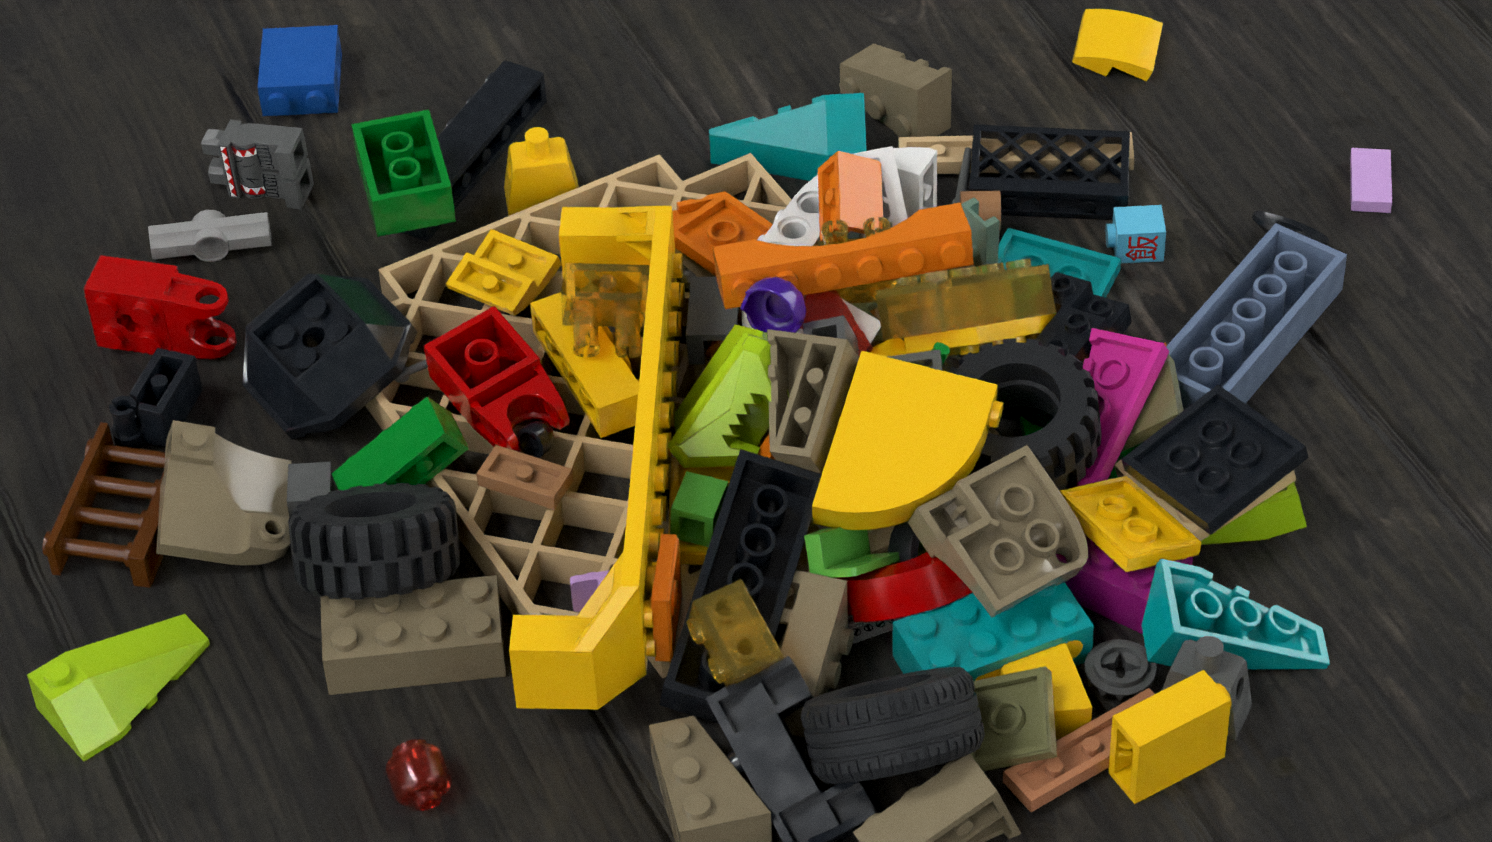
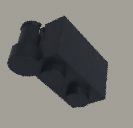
M160 348L156 349L131 390L130 396L116 397L111 401L113 405L109 404V410L114 422L111 431L115 446L140 449L145 443L166 447V439L173 420L184 422L202 392L195 356Z

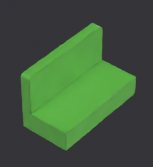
M828 527L804 535L810 573L830 578L852 577L900 561L899 552L871 554L867 530H845L841 527Z

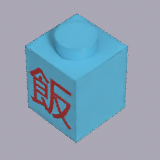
M1162 205L1114 207L1113 223L1106 224L1105 235L1107 248L1114 247L1115 257L1121 258V263L1164 261L1166 229Z

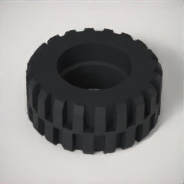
M1016 338L1003 339L1004 344L993 346L992 342L979 347L978 353L973 355L969 352L959 359V367L952 366L947 372L997 384V401L1004 403L1003 410L1011 407L1027 406L1041 409L1054 417L1041 430L1025 436L1005 437L988 431L981 455L969 475L1026 445L1031 449L1058 490L1068 489V483L1071 482L1075 485L1086 475L1085 467L1090 468L1093 466L1098 456L1097 448L1101 445L1098 393L1095 390L1094 380L1089 371L1083 369L1082 363L1075 356L1069 354L1065 357L1064 349L1053 344H1049L1048 347L1042 346L1040 340L1027 338L1026 343L1016 342Z
M384 483L366 487H350V489L342 491L335 490L323 496L312 497L309 502L303 501L297 508H294L288 520L295 580L307 593L311 592L319 597L328 596L330 599L351 598V600H359L367 597L384 598L388 597V595L412 593L413 590L427 589L432 587L434 583L444 582L449 576H453L461 561L456 505L450 495L438 487L429 488L428 485L424 484L409 485V483H397L395 485H387Z

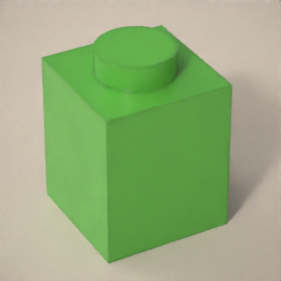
M686 471L671 507L670 534H676L679 540L709 547L728 489V481Z

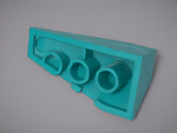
M864 93L822 95L812 98V104L792 110L789 105L779 108L778 114L763 119L752 116L709 129L711 163L723 165L751 153L769 174L810 181L818 175V168L837 151L850 154L867 151Z
M1160 559L1156 564L1142 621L1148 662L1172 666L1184 641L1193 640L1197 642L1204 636H1213L1221 640L1224 646L1223 651L1243 657L1247 661V669H1326L1330 665L1322 627L1278 605H1274L1269 609L1249 599L1250 591L1240 586H1236L1231 590L1213 581V573L1201 567L1166 559Z

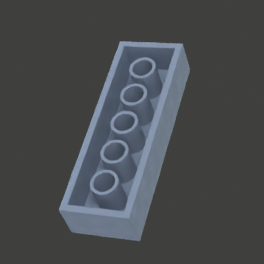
M1275 223L1166 346L1169 350V355L1175 362L1183 410L1187 409L1216 385H1220L1246 404L1343 290L1347 254Z

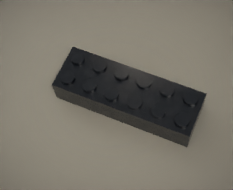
M740 449L665 679L659 703L660 706L718 723L706 698L726 686L747 679L765 669L805 542L804 535L807 534L813 516L812 504L822 474Z

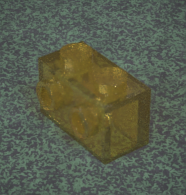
M742 579L693 601L687 626L696 644H704L711 657L708 659L709 668L719 684L723 682L726 686L735 684L759 673L784 658Z

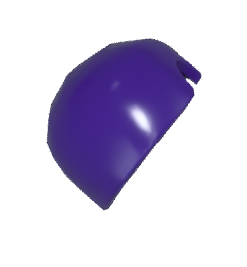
M766 277L754 283L745 292L746 295L741 304V311L747 314L748 322L753 329L764 332L770 329L796 333L802 326L806 315L803 294L790 281L779 277Z

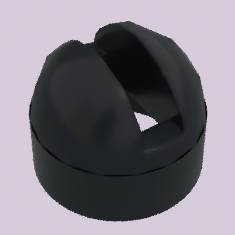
M535 421L529 423L517 433L518 446L524 454L533 457H542L551 449L554 443L553 430L544 422Z

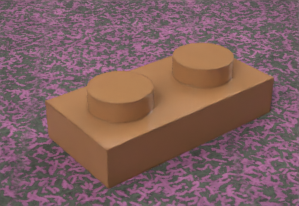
M495 445L476 473L478 486L553 510L556 509L574 481L572 468L499 445Z

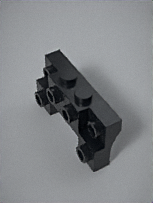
M1055 272L1035 296L1038 315L1056 313L1035 340H1040L1041 345L1045 347L1053 344L1064 349L1065 357L1069 354L1075 356L1082 363V366L1084 359H1088L1092 345L1089 342L1092 328L1123 334L1132 323L1129 304L1094 295L1090 281ZM1027 406L1011 407L1028 422L1045 427L1054 418L1049 413L1038 408Z
M789 656L747 679L722 688L707 697L706 700L733 749L732 752L727 754L730 762L742 777L748 776L755 789L754 792L771 812V821L782 841L833 842L838 839L841 842L853 835V831L861 827L865 820L871 815L876 814L877 811L860 781L838 783L826 791L822 790L784 720L786 716L804 707L806 701L814 698L795 662Z

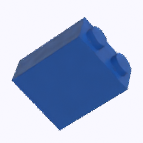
M338 25L263 29L257 87L262 116L338 113L342 61Z

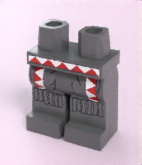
M230 119L225 130H207L201 142L203 154L220 156V158L213 157L209 165L208 175L210 183L226 185L229 197L240 198L243 194L251 199L263 197L284 199L287 208L302 210L314 185L309 158H307L308 152L303 128L255 123L242 124L240 120Z

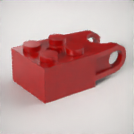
M100 255L83 288L97 346L153 355L156 349L160 348L204 359L226 356L235 348L237 338L234 329L225 322L212 318L224 312L229 301L227 291L221 284L181 274L178 271V267L174 265ZM207 295L219 297L212 304L200 303V298ZM213 336L227 338L220 345H209L206 343Z
M495 306L423 346L431 379L471 427L493 447L499 445L520 452L518 448L519 441L513 429L519 423L528 419L545 421L550 426L559 430L570 424L564 402L542 367L540 358Z

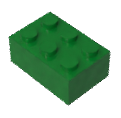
M429 109L351 124L357 162L377 237L456 222L452 187Z

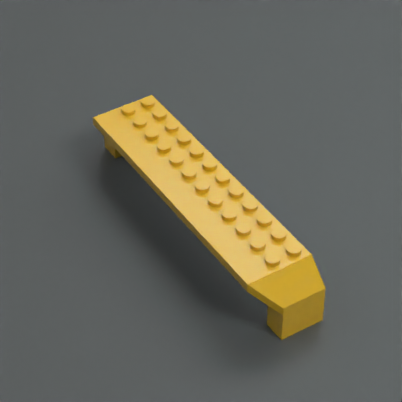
M672 206L562 207L559 245L564 291L571 288L569 286L571 281L577 284H583L587 281L589 276L583 269L586 265L594 266L603 277L605 283L613 280L619 284L628 294L626 299L645 313L624 551L577 616L513 615L509 654L516 708L598 710L646 676L648 657H656L653 630L650 629L654 627L651 595L661 534H665V529L659 528V525H662V522H667L668 513L667 496H661V494L665 490L670 489V464H664V460L672 458L668 443L673 435L672 432H667V429L675 426V401H669V398L677 396L678 374L677 371H672V367L680 365V341H674V338L682 337L683 317L682 312L677 311V307H684L685 284L677 282V278L683 277V254L675 253Z

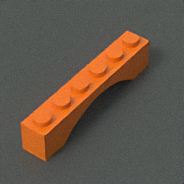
M961 203L918 210L909 218L888 230L845 243L823 246H789L753 239L712 247L716 280L725 309L741 307L746 295L745 292L754 283L766 277H779L790 281L803 295L974 265L972 232Z

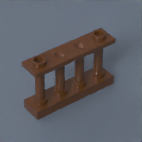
M100 422L94 438H90L87 441L85 458L52 531H47L44 536L43 554L48 557L52 575L60 576L69 555L125 562V566L130 568L134 586L150 588L164 556L156 554L160 486L164 472L161 479H156L154 483L106 477L105 474L111 462L164 469L165 452L115 446L109 423ZM97 492L151 499L148 509L143 510L141 514L91 507ZM83 524L138 531L134 542H129L128 545L77 539Z

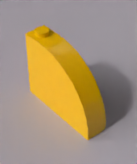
M861 351L812 504L813 524L831 528L841 527L845 530H872L891 527L909 521L916 508L952 490L957 481L967 477L973 470L981 455L989 428H997L999 425L1004 403L997 401L998 385Z

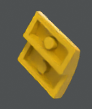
M1086 9L1082 16L1072 62L1105 77L1111 68L1114 67L1147 81L1154 70L1163 23L1125 11Z
M490 229L474 255L468 252L465 253L446 282V286L448 289L489 306H495L501 311L516 316L547 286L560 268L561 261L555 254Z

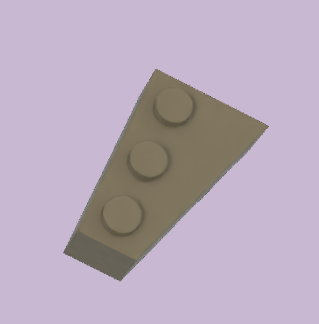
M767 329L768 342L771 345V365H768V378L771 381V402H769L770 453L777 461L822 474L859 357L847 339Z

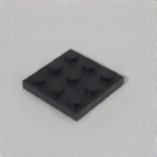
M1216 385L1121 460L1124 471L1208 534L1212 535L1309 457L1304 444L1223 387Z

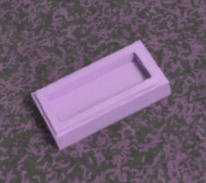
M1351 148V211L1391 213V150Z

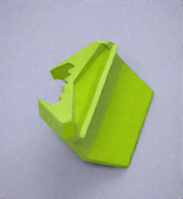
M735 324L676 410V433L668 443V448L683 468L735 466L740 449L758 454L760 449L758 445L769 429V402H771V381L768 378V365H771V345L768 342L767 332Z

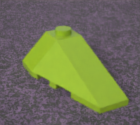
M182 614L64 652L27 674L38 711L84 762L121 740L131 730L130 722L144 708L149 710L158 701L157 694L170 680H177L206 650L210 642L188 616Z

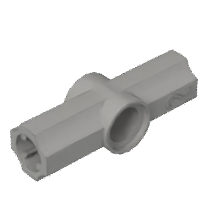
M204 210L197 213L192 221L148 226L152 259L154 260L195 255L202 261L216 262L225 258L231 250L272 246L270 222L267 212L225 217L219 211Z

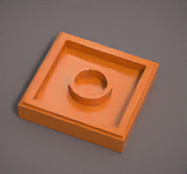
M661 534L651 595L654 625L653 639L655 640L656 652L655 661L671 662L675 650L683 596L679 538H677L676 534Z

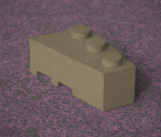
M874 43L840 63V93H864L865 111L872 118L879 120L893 130L898 137L938 136L951 128L952 69L942 67L937 70L929 67L926 60L919 59L913 62L907 60L904 53Z
M795 570L792 580L795 604L793 610L787 608L783 610L780 622L781 624H786V628L778 648L772 647L766 668L789 656L795 662L813 697L828 693L829 688L835 689L837 687L841 674L840 658L842 655L848 656L852 647L854 630L848 628L847 581ZM802 707L786 716L784 720L792 735L805 738V728H803L800 716L803 710Z
M694 716L649 725L652 762L675 842H772L771 812Z
M970 754L958 760L950 761L934 777L920 786L909 789L899 801L883 812L871 815L861 827L853 831L859 842H985L1003 833L1008 839L1021 834L998 791Z

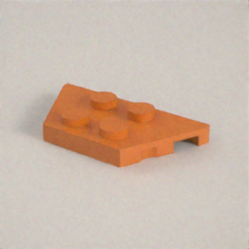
M726 191L710 194L702 199L676 202L677 210L672 211L675 248L714 276H716L713 246L753 239L757 240L761 235H765L773 225Z

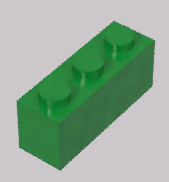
M426 397L420 403L414 405L390 427L382 431L359 452L348 458L331 475L338 490L341 491L350 489V487H366L384 483L387 485H395L397 483H409V485L426 484L466 452L469 447L452 413L429 397Z

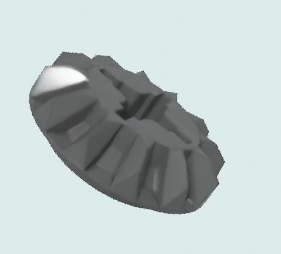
M1123 639L1108 640L1098 644L1088 653L1084 665L1088 686L1098 688L1101 697L1107 694L1116 695L1119 702L1125 695H1132L1134 697L1144 689H1151L1157 670L1156 663L1148 662L1145 647L1136 642ZM1118 661H1122V667L1125 670V677L1123 678L1116 677L1115 668L1118 667Z

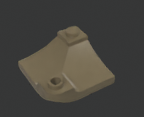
M173 420L166 439L164 476L160 486L156 554L230 565H261L283 557L291 544L288 525L290 517L287 507L288 464H291L292 460L260 454L238 446L217 435L215 427ZM267 531H273L276 535L270 534Z
M1028 445L957 481L952 490L916 508L907 522L930 557L939 558L952 569L974 593L991 618L1053 584L1058 586L1080 572L1088 559L1087 540L1077 517ZM1056 554L1063 555L1067 563L1060 562Z

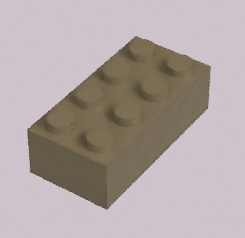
M497 575L445 580L442 583H434L432 587L427 589L413 590L412 593L403 595H388V597L384 598L367 597L351 600V598L330 599L328 596L320 597L322 661L329 695L506 676Z

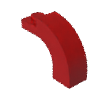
M928 552L910 560L887 565L858 576L837 577V579L847 581L848 615H853L854 622H874L906 617L944 606L972 593L952 569L939 558H931Z

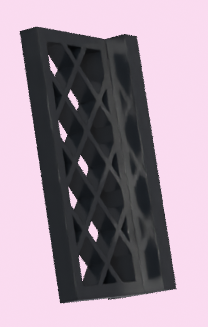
M974 125L969 191H1000L1001 215L1113 220L1114 207L1128 206L1130 131ZM981 138L998 139L1004 145L991 153L980 143ZM1026 140L1037 141L1043 147L1030 155L1020 145ZM1065 142H1074L1082 149L1069 156L1059 146ZM1104 144L1121 145V151L1110 159L1098 148ZM1012 151L1022 161L1012 169H1009L999 159ZM1049 153L1062 162L1051 171L1038 162ZM1088 155H1091L1101 164L1090 173L1078 164ZM989 166L994 167L1002 174L999 178L978 177L979 173ZM1031 167L1041 178L1038 180L1021 179L1018 175ZM1070 169L1081 179L1079 181H1061L1057 177ZM1107 171H1110L1120 180V183H1102L1097 179Z

